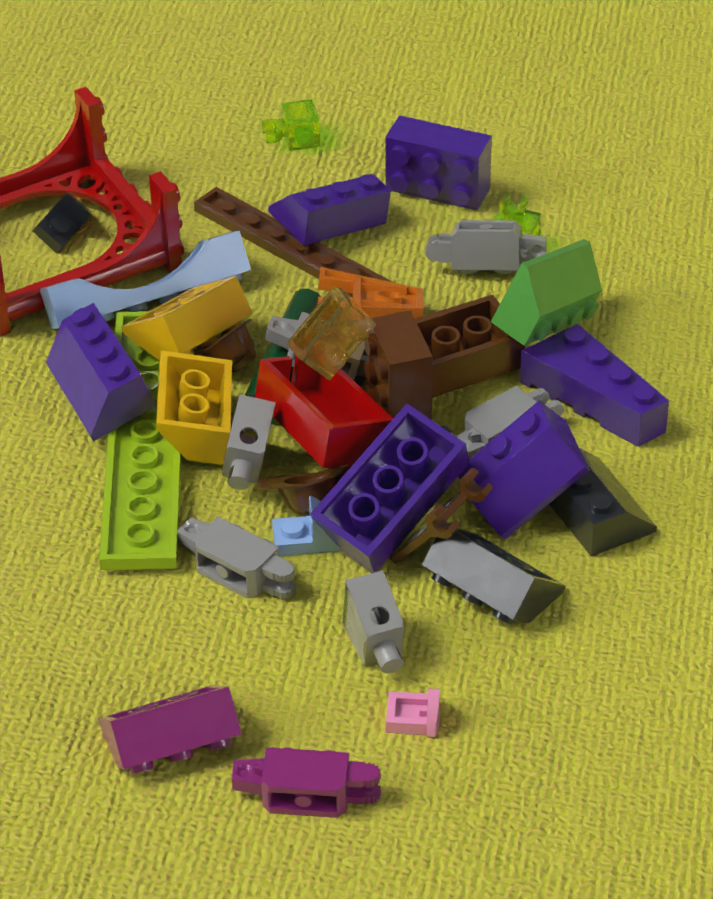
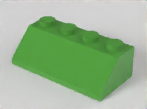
M583 239L521 263L491 323L525 346L537 340L541 341L550 334H557L562 329L573 326L584 319L589 320L598 309L599 303L597 299L602 292L590 242Z

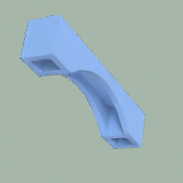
M239 230L199 241L191 254L177 269L161 280L144 287L112 289L98 286L79 278L42 288L40 292L51 329H58L63 319L72 315L76 310L92 303L95 304L105 321L116 318L114 312L127 308V312H137L148 308L147 301L158 298L159 303L162 304L179 295L178 292L233 276H237L238 280H241V273L249 271L251 268Z

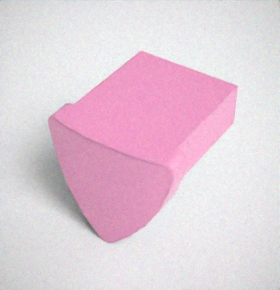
M428 688V694L389 692L386 733L436 737L440 721V689Z

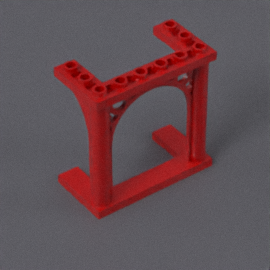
M86 86L74 90L75 116L60 144L48 156L31 167L0 178V209L36 197L65 195L69 191L75 197L100 205L112 215L117 224L115 240L105 253L92 262L9 293L5 292L0 255V336L11 333L10 321L45 309L40 292L42 288L79 278L92 284L106 287L164 266L171 273L182 264L181 255H184V246L180 239V229L183 224L178 212V202L181 196L177 185L174 182H170L160 171L149 175L151 205L147 200L144 201L139 196L134 184H129L123 177L118 166L114 167L108 159L104 142H107V134L102 125V116L105 114L104 105L98 96L95 97ZM85 180H91L94 183L92 187L87 189L79 187ZM128 238H138L134 244L125 242Z

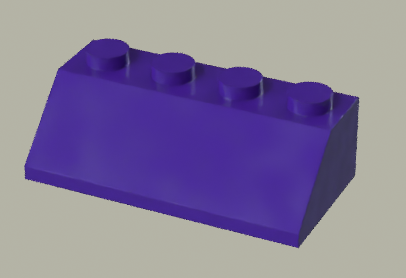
M94 303L76 310L72 315L62 320L46 364L93 442L157 406L141 374Z
M407 403L311 512L310 516L346 555L371 573L377 572L468 466L467 446L463 441Z

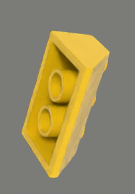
M237 276L193 287L127 323L121 329L127 337L160 360L161 350L194 355V347L199 346V348H203L219 340L217 334L221 332L223 334L229 333L242 324L241 321L253 313Z
M162 350L160 352L156 429L186 460L219 465L224 464L231 432L232 360Z

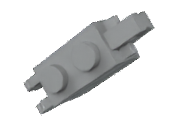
M460 220L454 226L452 234H433L432 237L430 236L425 248V257H428L431 262L452 263V270H460L465 274H475L480 272V270H494L497 274H510L514 270H518L521 263L547 254V239L543 236L523 234L522 227L515 220Z
M220 517L214 519L210 524L190 518L177 530L178 542L196 554L197 572L202 576L245 598L258 597L263 591L272 596H277L281 600L290 599L295 594L294 581H291L295 577V567L279 556V547L269 540L262 539L244 530L239 525L232 524Z

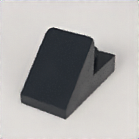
M67 191L32 232L53 251L58 253L93 213Z

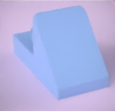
M309 496V514L321 502L313 496ZM311 516L272 519L274 545L279 547V556L342 551Z

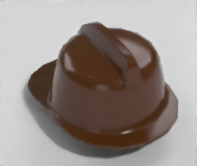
M251 319L246 320L229 333L218 337L219 340L203 348L198 347L194 349V355L200 353L205 357L232 360V372L241 370L256 357L255 343L247 327Z
M344 467L327 469L316 473L270 477L256 482V487L278 489L290 510L302 516H310L309 496L322 501L337 484L336 476L344 472Z

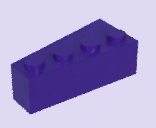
M575 324L521 351V384L529 388L533 385L543 388L549 393V399L553 401L554 399H561L572 405L573 412L582 417L588 416L598 419L600 427L637 447L666 433L669 400L579 324Z

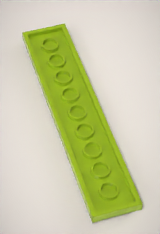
M149 311L117 312L115 336L141 374L157 404L160 360L127 337L121 329L122 326ZM157 406L108 433L99 556L100 570L177 569V530L179 529L182 455L156 429Z

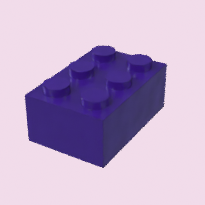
M399 115L385 137V185L393 192L478 211L490 190L492 135Z

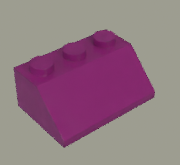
M221 685L206 686L98 718L100 728L117 768H129L130 774L154 768V760L167 756L169 762L192 757V749L204 745L208 746L209 751L232 744L231 737L242 734L229 686Z

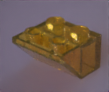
M332 287L286 344L301 361L328 380H331L337 371L345 365L347 359L358 346L368 338L370 332L377 324L347 292L341 288Z

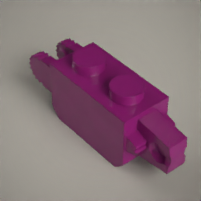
M266 747L265 758L234 761L232 790L262 795L263 807L270 814L337 818L346 812L347 803H367L368 805L369 803L377 802L378 799L380 800L381 786L378 783H380L381 772L378 766L370 764V762L366 764L365 762L350 761L349 752Z

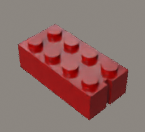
M324 352L296 355L292 382L289 381L293 360L290 356L260 359L255 398L276 402L273 417L322 468L337 469L340 466L354 464L393 420L392 416Z

